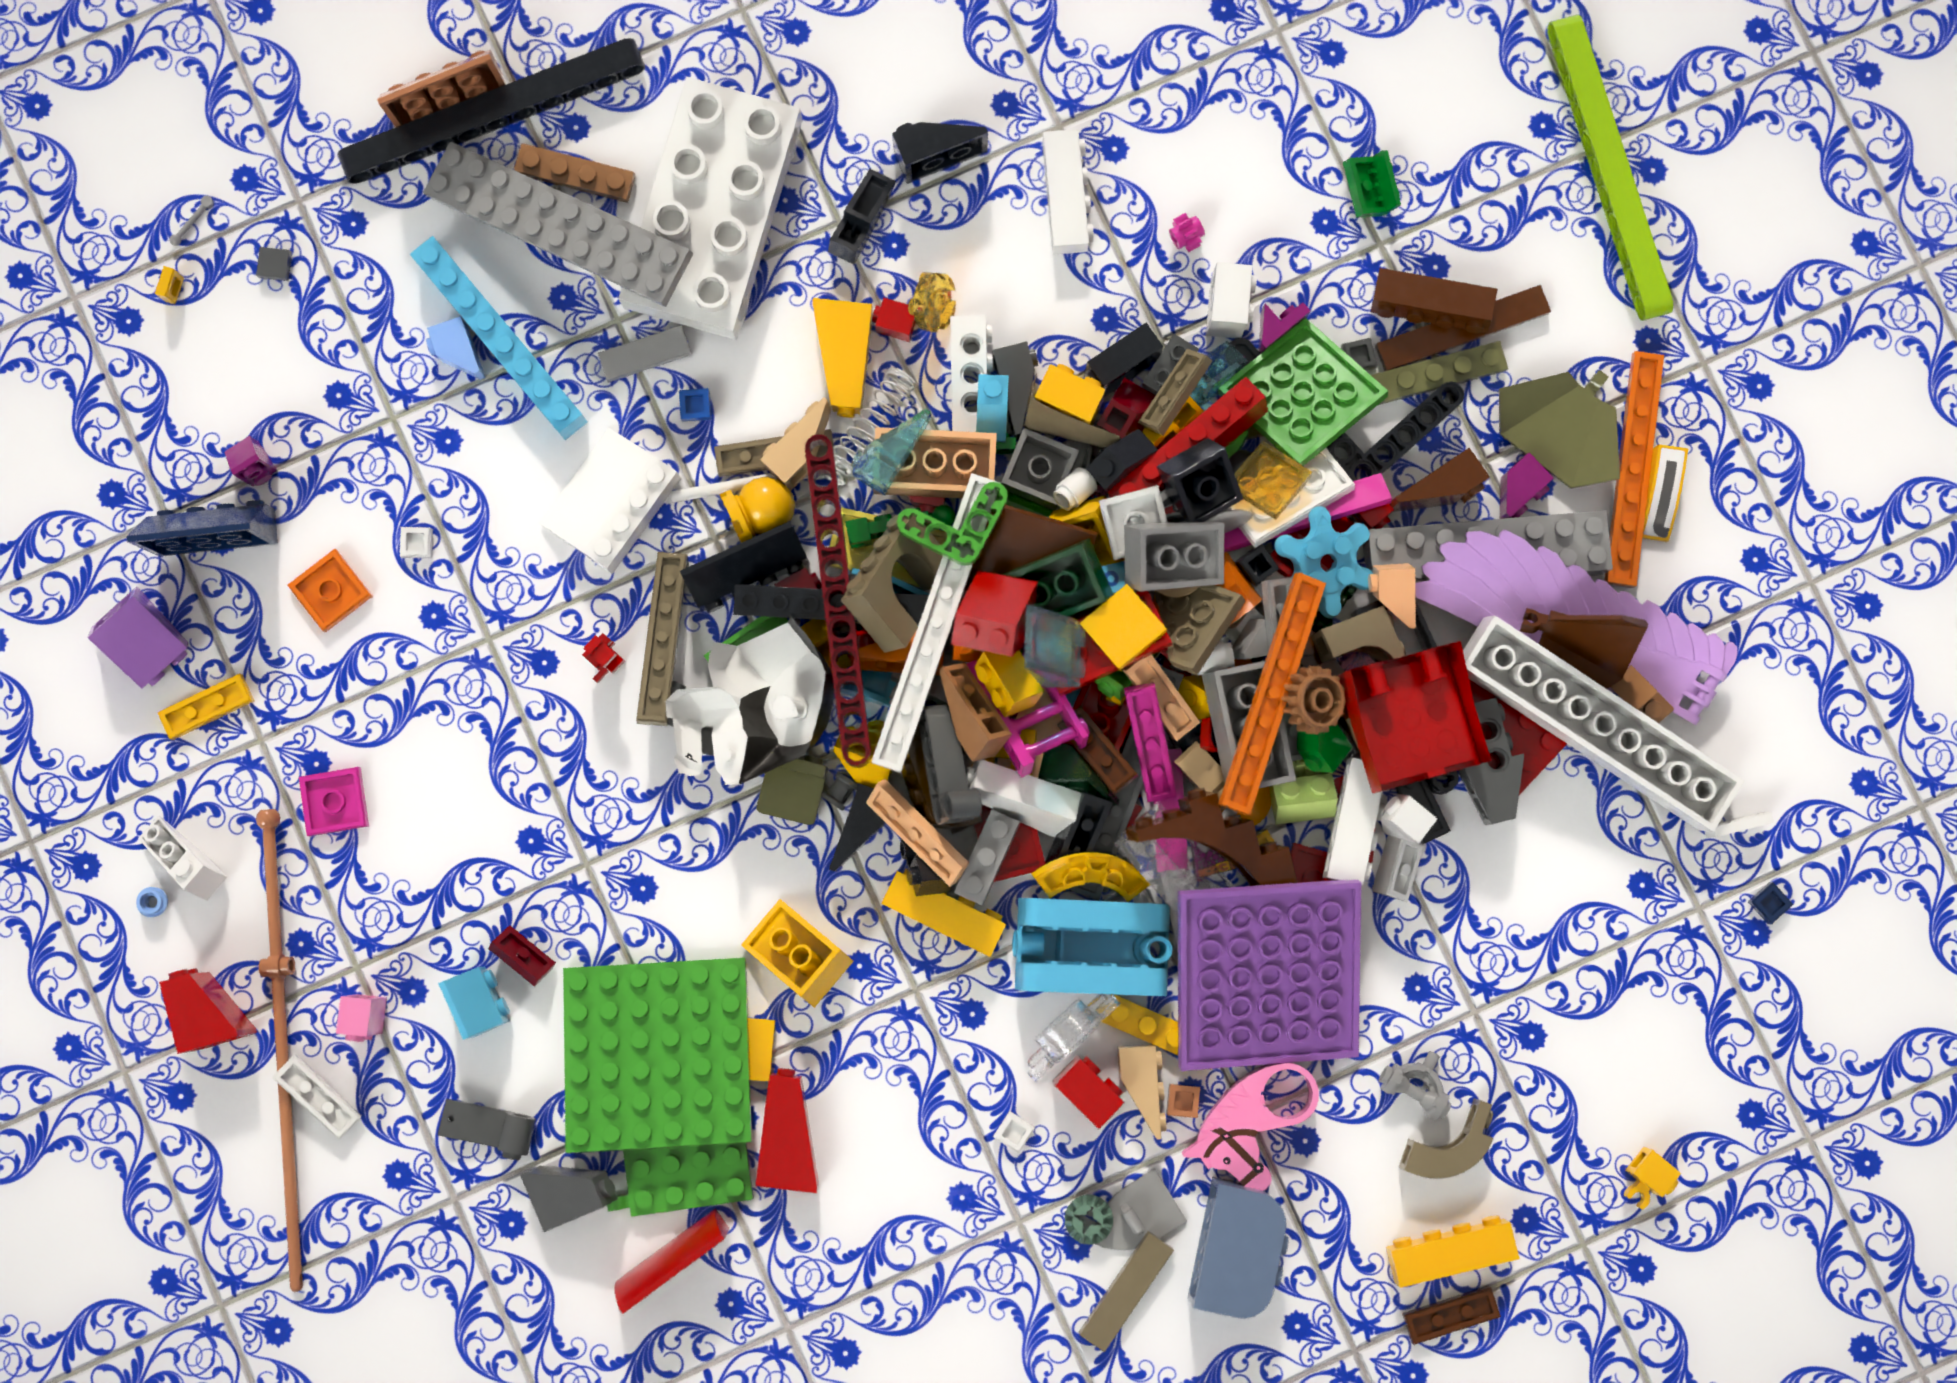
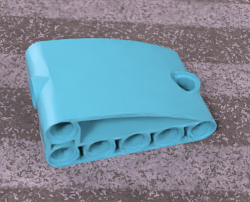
M1018 898L1017 930L1014 931L1012 939L1013 956L1016 957L1015 989L1036 992L1167 996L1168 960L1173 951L1169 941L1170 904ZM1156 941L1160 945V953L1154 958L1150 954V946Z

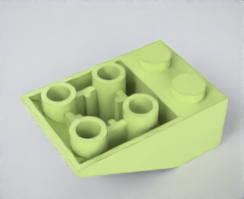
M1304 759L1292 761L1296 781L1269 786L1276 825L1332 818L1336 815L1338 797L1332 773L1311 771L1305 765Z

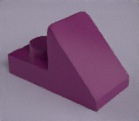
M1304 302L1296 308L1293 305L1288 307L1279 316L1282 320L1275 315L1267 304H1264L1260 317L1258 348L1260 353L1264 352L1303 319L1308 317L1311 310Z

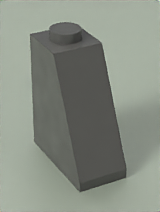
M540 1165L520 1175L543 1232L599 1210L618 1200L614 1183L609 1179L607 1172L603 1170Z

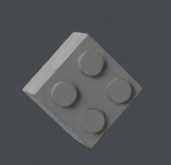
M1024 428L1001 484L1006 488L1007 492L1055 511L1058 504L1054 500L1053 492L1056 490V486L1072 472L1079 450Z

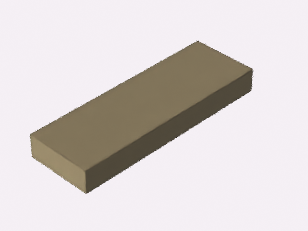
M1187 348L1138 423L1143 428L1164 436L1212 363V360L1207 355Z

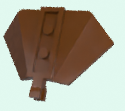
M1526 608L1520 631L1530 634L1536 633L1538 630L1542 631L1539 645L1608 689L1623 679L1648 628V623L1646 620L1625 615H1567L1552 610L1549 615Z

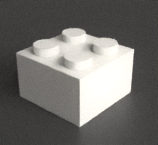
M1216 263L1210 279L1206 336L1237 339L1242 337L1244 330H1249L1254 316V305L1249 304V302L1252 300V294H1255L1257 276L1252 275L1253 265Z

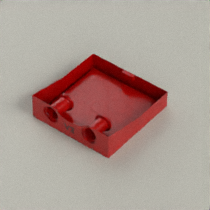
M1461 641L1353 668L1337 675L1340 678L1339 683L1345 689V705L1372 794L1492 761L1474 705Z

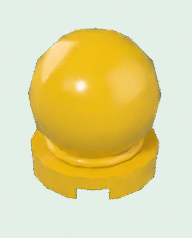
M768 476L751 480L743 486L739 495H733L731 490L719 494L741 543L753 538L755 534L760 535L791 521L794 515L795 500L793 493L780 480Z

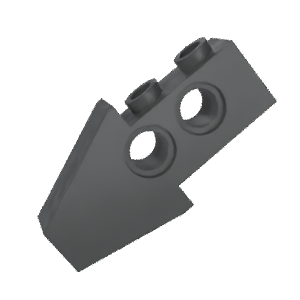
M1496 698L1476 702L1474 705L1480 724H1487L1492 731L1491 737L1488 740L1485 739L1489 754L1494 753L1498 756L1499 766L1493 769L1486 762L1458 770L1484 825H1491L1516 819L1524 754L1511 756L1510 750H1513V742L1508 732L1505 733L1503 725L1505 712L1502 704H1498Z

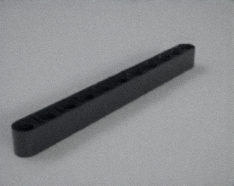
M632 38L622 39L341 149L337 155L348 183H361L444 151L450 141L457 145L634 77L644 71L645 64L635 40Z

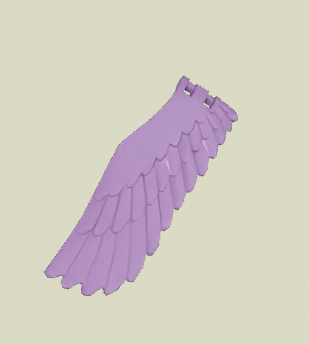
M1507 530L1500 531L1499 537L1483 531L1466 532L1465 543L1447 541L1440 545L1439 550L1445 557L1444 562H1427L1421 566L1422 573L1429 579L1428 581L1415 583L1416 598L1460 617L1477 627L1484 617L1495 615L1520 631L1526 608L1549 615L1552 610L1567 615H1625L1646 620L1648 628L1629 666L1632 665L1674 708L1673 713L1694 725H1697L1700 717L1698 716L1703 708H1708L1717 693L1714 690L1720 681L1724 682L1737 657V646L1733 642H1728L1724 645L1717 634L1706 635L1695 624L1690 623L1686 625L1675 613L1670 612L1666 617L1660 607L1649 600L1641 604L1629 592L1620 591L1618 593L1606 581L1597 579L1594 582L1589 574L1580 566L1571 565L1566 567L1557 553L1544 546H1540L1536 551L1525 539ZM1538 630L1532 634L1521 632L1539 644L1542 631ZM1701 671L1709 674L1704 684L1696 681ZM1611 687L1607 689L1612 693H1616ZM1684 695L1694 700L1688 710L1679 706Z

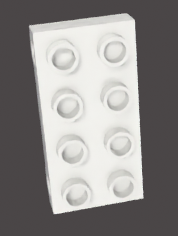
M686 76L640 227L689 249L693 256L666 307L622 287L618 299L624 309L737 340L747 314L751 290L788 167L796 151L800 127L803 121L799 107Z

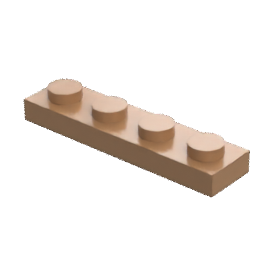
M521 143L514 167L515 171L532 179L626 203L629 201L636 177L633 171Z

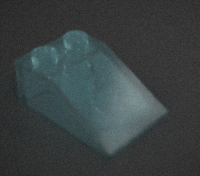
M1027 605L1025 668L1043 688L1080 687V678L1085 677V661L1080 659L1081 647H1085L1086 644L1085 629H1081L1076 619L1034 605Z

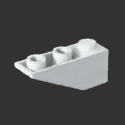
M157 816L138 838L183 890L206 901L227 878L212 860L160 816Z

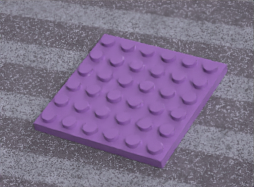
M1333 880L1178 891V1067L1181 1071L1359 1057L1361 882L1359 880Z

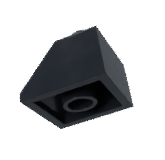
M1206 438L1157 466L1167 494L1187 523L1205 522L1243 500L1225 447L1210 438Z

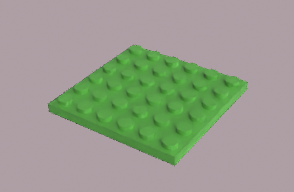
M746 958L563 968L565 1149L567 1154L752 1143Z

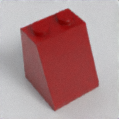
M980 570L977 571L955 614L951 644L1013 656L1030 640L1038 582Z
M198 968L183 969L169 973L168 980L159 982L177 1054L199 1051L257 1033L255 1026L210 972L199 973Z

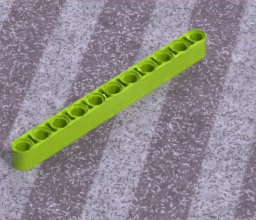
M1578 14L1549 22L1547 32L1550 45L1636 313L1641 321L1672 313L1674 307L1672 295L1584 22Z

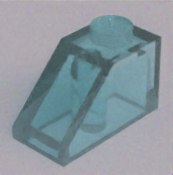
M1228 341L1207 354L1212 363L1190 395L1200 407L1218 395V388L1238 373L1248 361Z

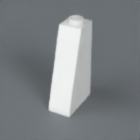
M979 760L972 767L966 769L968 789H977L980 793L982 804L1052 837H1055L1059 832L1076 821L1081 792L1030 775L1021 778L1017 771L985 760Z

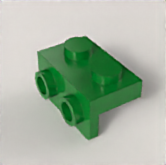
M1382 150L1371 157L1348 158L1343 162L1356 218L1385 216L1401 206L1400 194L1387 150Z

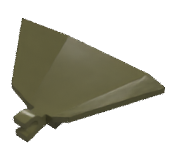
M1601 370L1593 375L1584 388L1578 384L1569 372L1499 389L1500 436L1522 451L1523 456L1530 452L1549 473L1571 489L1620 479L1616 407L1594 396L1609 378Z

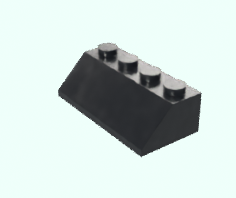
M791 521L689 566L681 570L680 573L701 612L707 610L708 613L722 608L724 601L734 597L735 584L771 586L778 582L777 577L786 573L790 576L805 568L804 565L808 564L809 560Z

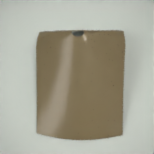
M1031 393L1025 419L1026 429L1103 449L1120 440V436L1043 405Z

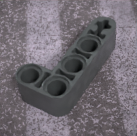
M948 704L924 706L919 719V728L934 819L938 825L970 821L980 816L982 801L977 789H968L962 747L956 736Z

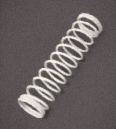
M890 369L887 373L888 381L880 382L881 390L874 391L875 399L867 400L868 408L860 410L861 418L853 419L855 427H848L846 430L848 436L840 437L841 445L833 447L835 458L848 469L856 471V467L838 456L836 448L844 449L852 458L859 462H863V459L859 454L845 447L842 439H850L862 451L870 452L866 445L852 438L849 433L850 429L857 430L866 440L875 443V438L856 425V420H862L873 431H875L874 427H879L865 419L862 414L863 411L871 412L880 422L890 425L889 420L885 416L871 409L869 402H877L887 413L897 416L896 411L892 407L877 399L876 393H884L895 405L903 406L900 399L883 389V384H890L899 394L906 398L910 397L908 391H915L917 388L914 379L901 369ZM896 375H899L906 379L911 384V386L902 382ZM836 467L837 476L841 478H837L838 485L844 486L850 480L849 476Z

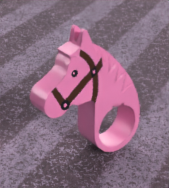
M1295 1063L1267 1064L1248 1072L1231 1085L1215 1103L1202 1123L1196 1142L1184 1149L1182 1155L1186 1158H1200L1208 1170L1215 1168L1228 1171L1245 1187L1261 1191L1266 1190L1271 1184V1173L1258 1160L1260 1152L1256 1142V1134L1262 1131L1296 1125L1308 1119L1315 1111L1319 1099V1090L1314 1077L1305 1068ZM1281 1070L1297 1071L1303 1076L1308 1086L1306 1104L1298 1113L1291 1116L1273 1114L1264 1105L1266 1104L1264 1094L1261 1095V1092H1264L1268 1079Z

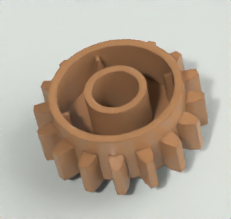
M1321 666L1299 668V674L1290 675L1293 683L1284 685V688L1288 691V696H1283L1281 700L1288 702V706L1283 709V713L1291 714L1288 723L1297 724V731H1303L1307 734L1329 732V726H1337V720L1340 716H1343V709L1346 703L1345 689L1339 683L1340 678L1338 676H1331V669H1322Z

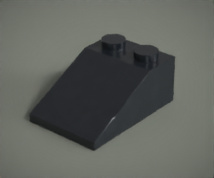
M918 122L913 125L912 123H905L892 133L894 154L907 184L988 152V131L986 127Z

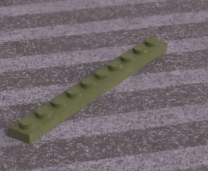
M1497 341L1376 373L1371 376L1388 390V397L1379 404L1381 405L1437 390L1446 382L1452 381L1460 384L1505 372L1508 366L1501 342ZM1253 426L1247 429L1249 433L1246 440L1263 436Z

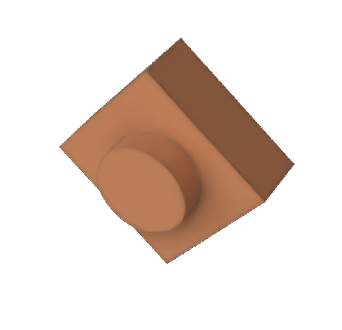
M1169 1084L1166 1114L1198 1118L1200 1087Z

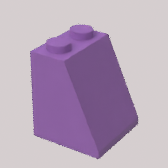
M137 586L91 627L87 637L141 689L148 683L151 686L155 685L165 675L162 670L170 663L174 666L177 665L188 654L185 651L188 647V641Z

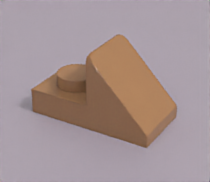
M1632 665L1627 668L1623 679L1611 686L1625 702L1657 723H1660L1674 710L1666 699Z

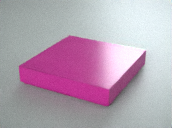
M360 767L299 777L307 836L369 827Z

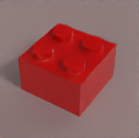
M1077 1055L1052 1082L1076 1108L1100 1129L1125 1103L1120 1097L1124 1092L1109 1077L1103 1081L1098 1076L1101 1072L1100 1068L1087 1056L1082 1060Z

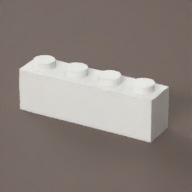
M1078 129L1043 132L1042 144L1052 254L1087 252L1089 242L1094 241L1093 225L1087 224L1086 214L1091 213L1090 195H1084V185H1088L1087 167H1082L1081 157L1086 156L1085 139H1079Z
M1350 758L1346 762L1322 878L1330 880H1359L1362 886L1364 880L1368 881L1371 875L1372 863H1369L1368 859L1370 850L1374 851L1377 845L1378 833H1375L1374 830L1376 821H1381L1383 816L1384 803H1380L1382 792L1372 794L1361 759Z

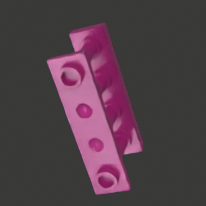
M1031 636L1029 642L1022 647L1023 653L1021 654L1027 664L1030 663L1038 676V682L1042 688H1045L1052 703L1019 719L1004 718L999 708L993 704L991 695L984 683L977 677L976 670L974 669L977 661L974 660L967 663L968 668L1012 733L1003 747L1021 778L1032 773L1036 756L1073 738L1081 750L1086 747L1089 735V728L1084 719H1078L1066 696L1061 697L1037 644L1034 643ZM1060 714L1067 726L1066 729L1032 745H1024L1019 736L1022 730L1053 715Z

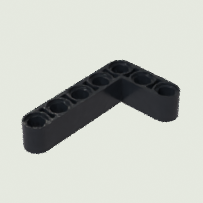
M1451 381L1442 384L1365 453L1346 433H1343L1326 448L1352 481L1358 480L1354 475L1355 469H1363L1368 477L1379 473L1383 474L1462 403L1464 390L1456 382ZM1442 392L1452 394L1454 403H1446L1442 399ZM1426 411L1430 413L1433 419L1432 423L1422 421L1420 412ZM1398 431H1407L1411 436V442L1401 441L1398 437ZM1334 448H1344L1348 453V458L1339 459L1336 457ZM1380 449L1385 450L1389 454V461H1380L1376 456V451Z

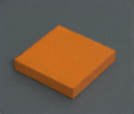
M333 549L287 585L325 633L373 597L337 549Z

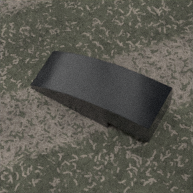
M869 169L845 208L843 218L830 238L828 253L853 265L855 264L886 206L895 186V180Z

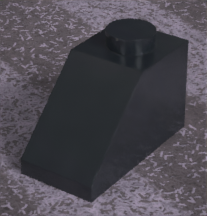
M1137 429L1106 447L1086 469L1105 490L1109 491L1154 454L1158 448L1140 429Z

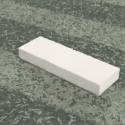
M296 1054L272 1077L339 1140L362 1117Z

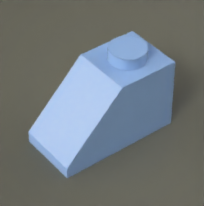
M461 316L427 328L430 338L426 339V343L432 356L436 355L443 363L479 380L486 378L468 325Z

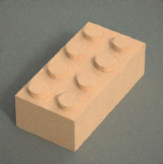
M875 427L873 494L963 498L971 473L994 480L997 433Z

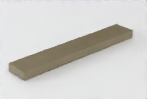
M657 553L636 717L637 724L668 726L666 700L672 694L685 581L680 571L687 568V554Z

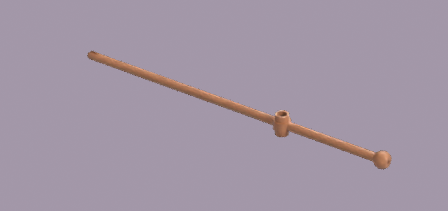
M276 809L260 810L256 815V823L263 830L270 956L267 959H261L259 962V973L262 977H269L272 980L278 1071L289 1060L284 978L286 975L294 974L295 961L293 957H285L282 952L275 828L280 824L281 817ZM278 1084L290 1289L293 1292H298L302 1289L303 1282L291 1095Z

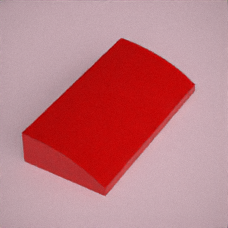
M716 1208L615 1282V1298L622 1314L726 1238L729 1226Z

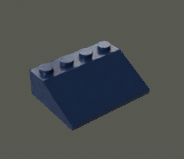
M261 500L247 501L246 506L235 507L234 504H218L216 509L205 510L204 507H190L186 509L187 512L176 513L174 510L157 511V516L144 518L127 535L128 543L159 557L278 544L275 509Z

